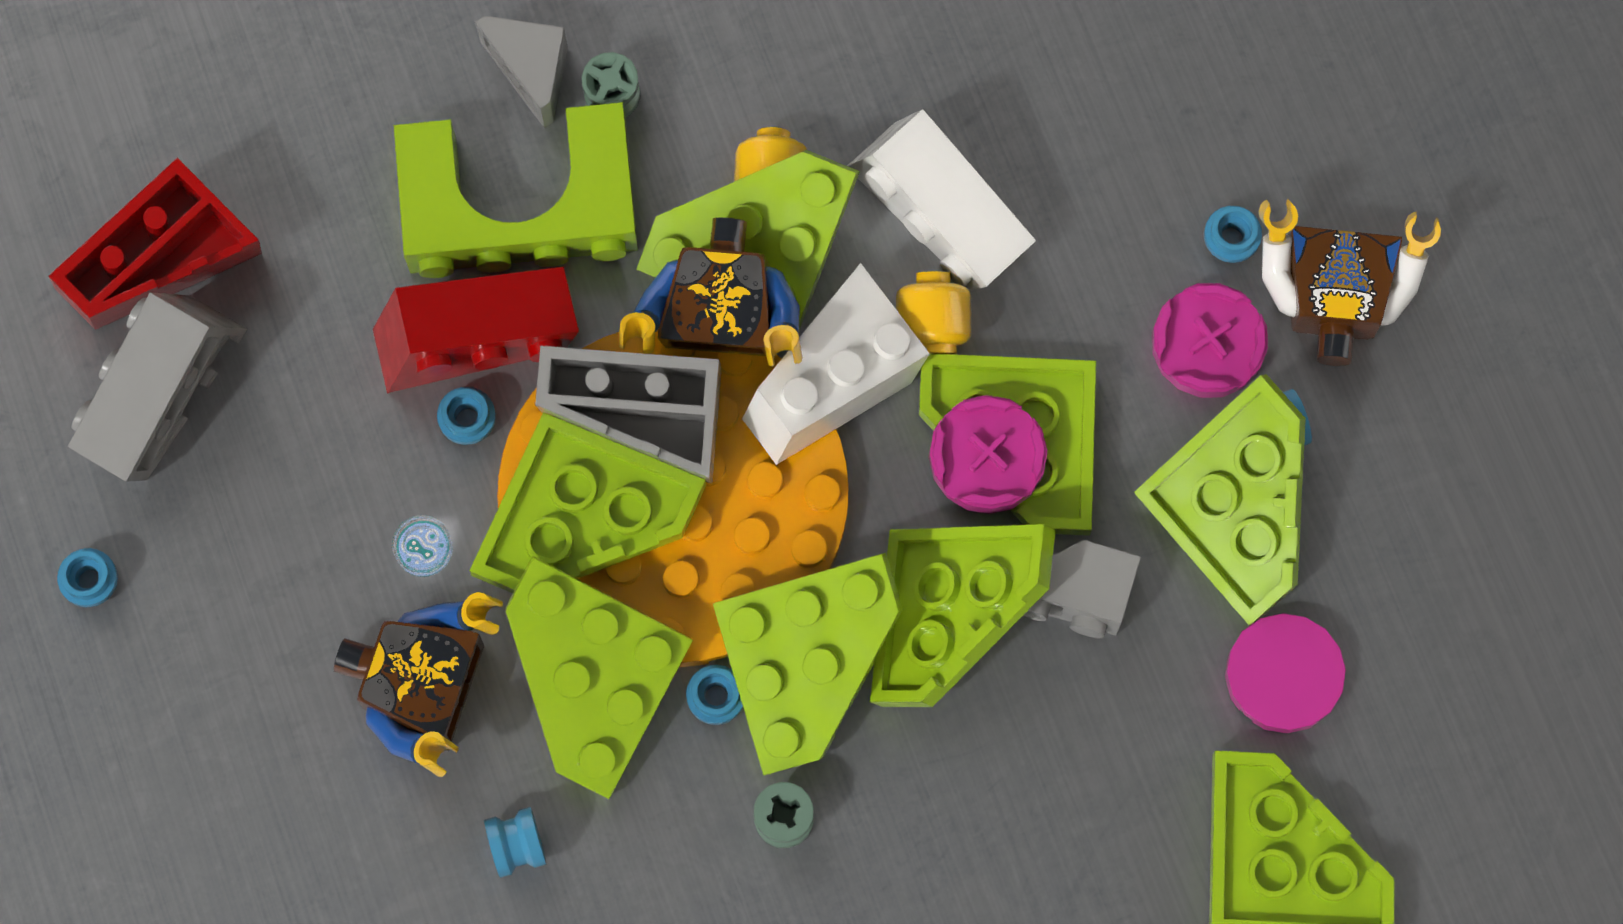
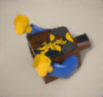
M713 218L710 248L685 247L682 248L678 260L667 262L643 293L634 312L626 315L621 320L619 347L624 349L626 342L631 338H642L643 354H652L655 347V332L658 330V339L665 348L767 356L768 365L770 366L775 365L774 357L777 353L789 350L793 353L794 363L799 364L803 359L799 340L800 306L783 273L776 268L770 267L764 254L744 252L747 222L735 218Z
M476 592L468 596L465 601L441 603L404 613L398 622L384 621L374 647L350 639H343L335 658L334 672L363 680L357 701L366 710V725L392 755L420 764L438 777H443L447 773L445 769L437 764V759L445 750H452L455 753L459 750V747L452 743L484 649V643L479 633L472 632L471 630L477 629L490 635L497 634L499 625L485 620V617L492 607L503 606L501 600L485 593Z

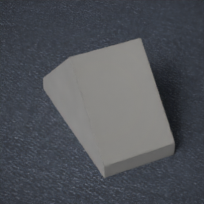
M485 15L475 21L480 43L542 126L546 128L554 123L568 51L564 27Z

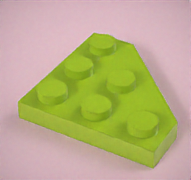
M805 150L655 217L636 270L656 278L667 262L679 259L682 248L709 249L713 218L724 217L746 221L747 229L744 252L764 254L770 267L776 268L783 273L800 306V330L860 171Z
M930 353L920 372L919 416L934 431L940 420L942 421L944 416L952 411L954 406L966 399L989 395L1007 398L1022 406V410L1027 412L1032 419L1034 417L1043 430L1047 457L1043 478L1032 495L1010 511L1023 525L1045 524L1054 529L1055 534L1090 536L1092 531L1096 361Z
M1267 374L1260 375L1134 491L1135 495L1249 626L1264 616L1298 585L1306 418Z
M543 412L469 570L470 574L477 579L513 593L532 556L578 579L682 539L706 487V480Z
M1045 524L890 529L887 558L903 610L875 658L870 702L881 707H933L1049 590L1055 530Z
M886 552L713 603L763 776L820 760L828 751L838 727L849 707L853 704L875 663L874 660L903 610Z
M532 556L505 607V611L556 773L609 799L693 640L681 632Z
M1214 751L1212 754L1209 924H1394V878L1378 861L1375 862L1350 836V831L1318 798L1315 799L1291 774L1290 768L1275 753Z

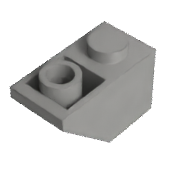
M1082 540L1053 555L1049 590L1023 617L1037 621H1047L1049 615L1071 622L1070 629L1084 636L1099 639L1104 638L1105 633L1116 636L1124 616L1141 557L1087 540Z

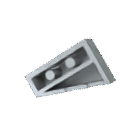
M150 292L147 298H142L137 302L127 319L126 326L130 330L120 349H115L109 354L100 369L99 378L103 381L94 398L86 401L80 407L72 422V430L75 433L67 447L126 482L142 481L149 478L188 420L182 415V412L196 386L200 384L208 389L218 375L215 370L210 368V365L226 341L230 339L238 344L248 330L191 295Z
M540 346L535 405L542 413L545 412L705 479L707 483H713L722 374L719 359Z

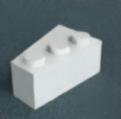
M923 109L895 122L847 165L860 171L857 179L905 225L907 230L919 242L928 247L941 260L940 266L944 272L951 273V280L955 284L967 286L971 291L987 287L1036 241Z
M860 263L799 337L803 356L802 362L795 364L792 351H788L758 387L742 419L777 465L912 384L930 353Z

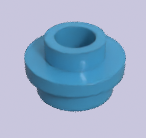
M1225 206L1216 210L1207 220L1204 229V241L1208 250L1216 258L1229 263H1237L1249 259L1257 251L1262 239V228L1257 217L1249 210L1240 206ZM1229 228L1236 229L1241 233L1242 241L1236 244L1228 243L1223 238L1222 232Z
M474 387L456 388L447 393L438 406L437 421L439 427L449 440L457 444L471 445L478 443L491 433L495 425L496 412L493 402L480 389ZM464 409H472L478 413V416L473 424L463 426L456 421L458 414Z
M84 548L74 551L63 560L58 570L57 582L63 596L72 604L80 607H95L104 603L114 593L118 582V573L114 562L104 552L93 548ZM88 570L97 571L99 577L94 586L90 588L80 587L79 579L84 572Z
M722 665L706 666L698 670L690 679L686 690L687 703L693 715L700 721L711 725L725 724L736 718L742 711L743 705L731 668ZM714 686L724 688L728 694L726 701L718 706L711 705L705 700L707 690Z

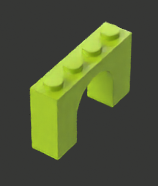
M623 102L565 108L571 167L567 187L561 198L552 208L538 217L522 222H501L490 219L477 212L464 199L460 186L457 139L451 119L393 125L403 253L410 274L419 273L420 276L425 278H443L452 275L454 269L477 267V270L481 272L493 273L508 270L511 268V263L534 261L538 266L554 267L567 263L571 257L592 255L594 260L613 261L625 257L626 252L638 251Z

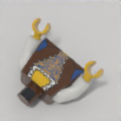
M1289 199L1286 200L1287 214L1284 219L1272 222L1269 219L1271 213L1270 203L1268 200L1263 201L1258 212L1260 219L1269 230V233L1263 236L1262 280L1279 311L1291 317L1293 331L1318 335L1317 362L1329 366H1346L1351 364L1353 338L1373 339L1379 327L1394 323L1417 294L1429 257L1425 248L1432 247L1437 243L1441 235L1439 219L1436 217L1434 229L1429 235L1420 237L1412 232L1417 212L1408 215L1405 221V233L1409 243L1401 247V236L1295 226L1298 221V212Z

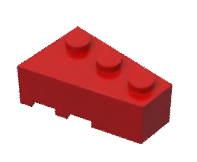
M177 157L48 277L55 290L97 330L129 315L137 302L142 298H147L150 292L175 294L262 254L259 239Z
M564 267L397 287L394 289L373 328L387 393L522 361L539 362L540 346L568 348L579 332Z

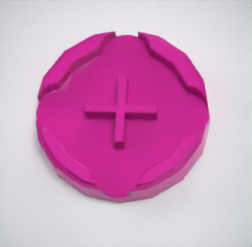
M1198 283L1185 288L1183 292L1176 294L1162 306L1152 331L1153 356L1162 375L1178 390L1199 398H1222L1243 389L1258 374L1268 349L1267 325L1262 314L1259 315L1257 309L1251 304L1252 301L1245 294L1220 283Z
M985 395L963 400L954 406L952 411L947 413L942 421L940 420L933 431L929 461L934 481L948 499L966 510L992 514L1011 510L1032 495L1043 478L1047 447L1042 428L1034 417L1032 419L1027 412L1022 410V406L1007 398Z
M1282 613L1260 618L1241 632L1228 654L1225 680L1230 699L1239 711L1241 710L1246 717L1252 720L1251 722L1264 730L1288 734L1310 729L1330 714L1343 693L1346 669L1340 647L1325 628L1307 617Z

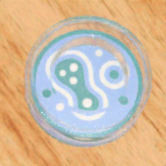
M418 515L408 518L399 525L393 536L392 549L398 564L403 570L414 576L427 577L439 573L446 567L452 556L453 543L447 528L442 522L431 516Z

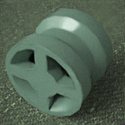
M615 52L601 53L591 58L585 65L581 76L586 105L623 102L625 118L630 116L638 107L640 100L638 73L633 62L624 55ZM616 90L622 92V94L617 93L615 95H610L609 98L607 97L609 92H614Z
M778 782L765 788L759 794L754 804V823L760 837L766 843L776 848H791L802 843L809 836L813 827L814 807L810 796L803 788L789 782Z

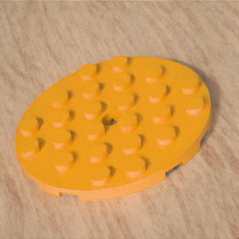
M657 330L655 332V347L652 354L719 359L722 374L713 483L706 482L704 492L682 539L578 578V580L690 637L693 641L679 668L709 664V661L728 656L713 603L833 567L843 540L848 514L849 484L847 466L841 440L836 429L776 465L742 418L756 390L781 361L782 358L777 354L774 357L775 365L770 366L768 365L767 356L665 348L658 339ZM616 332L581 349L643 354V339L631 338L626 342L625 348L622 349L619 347V332ZM537 387L519 411L502 453L498 474V508L543 414L535 405Z

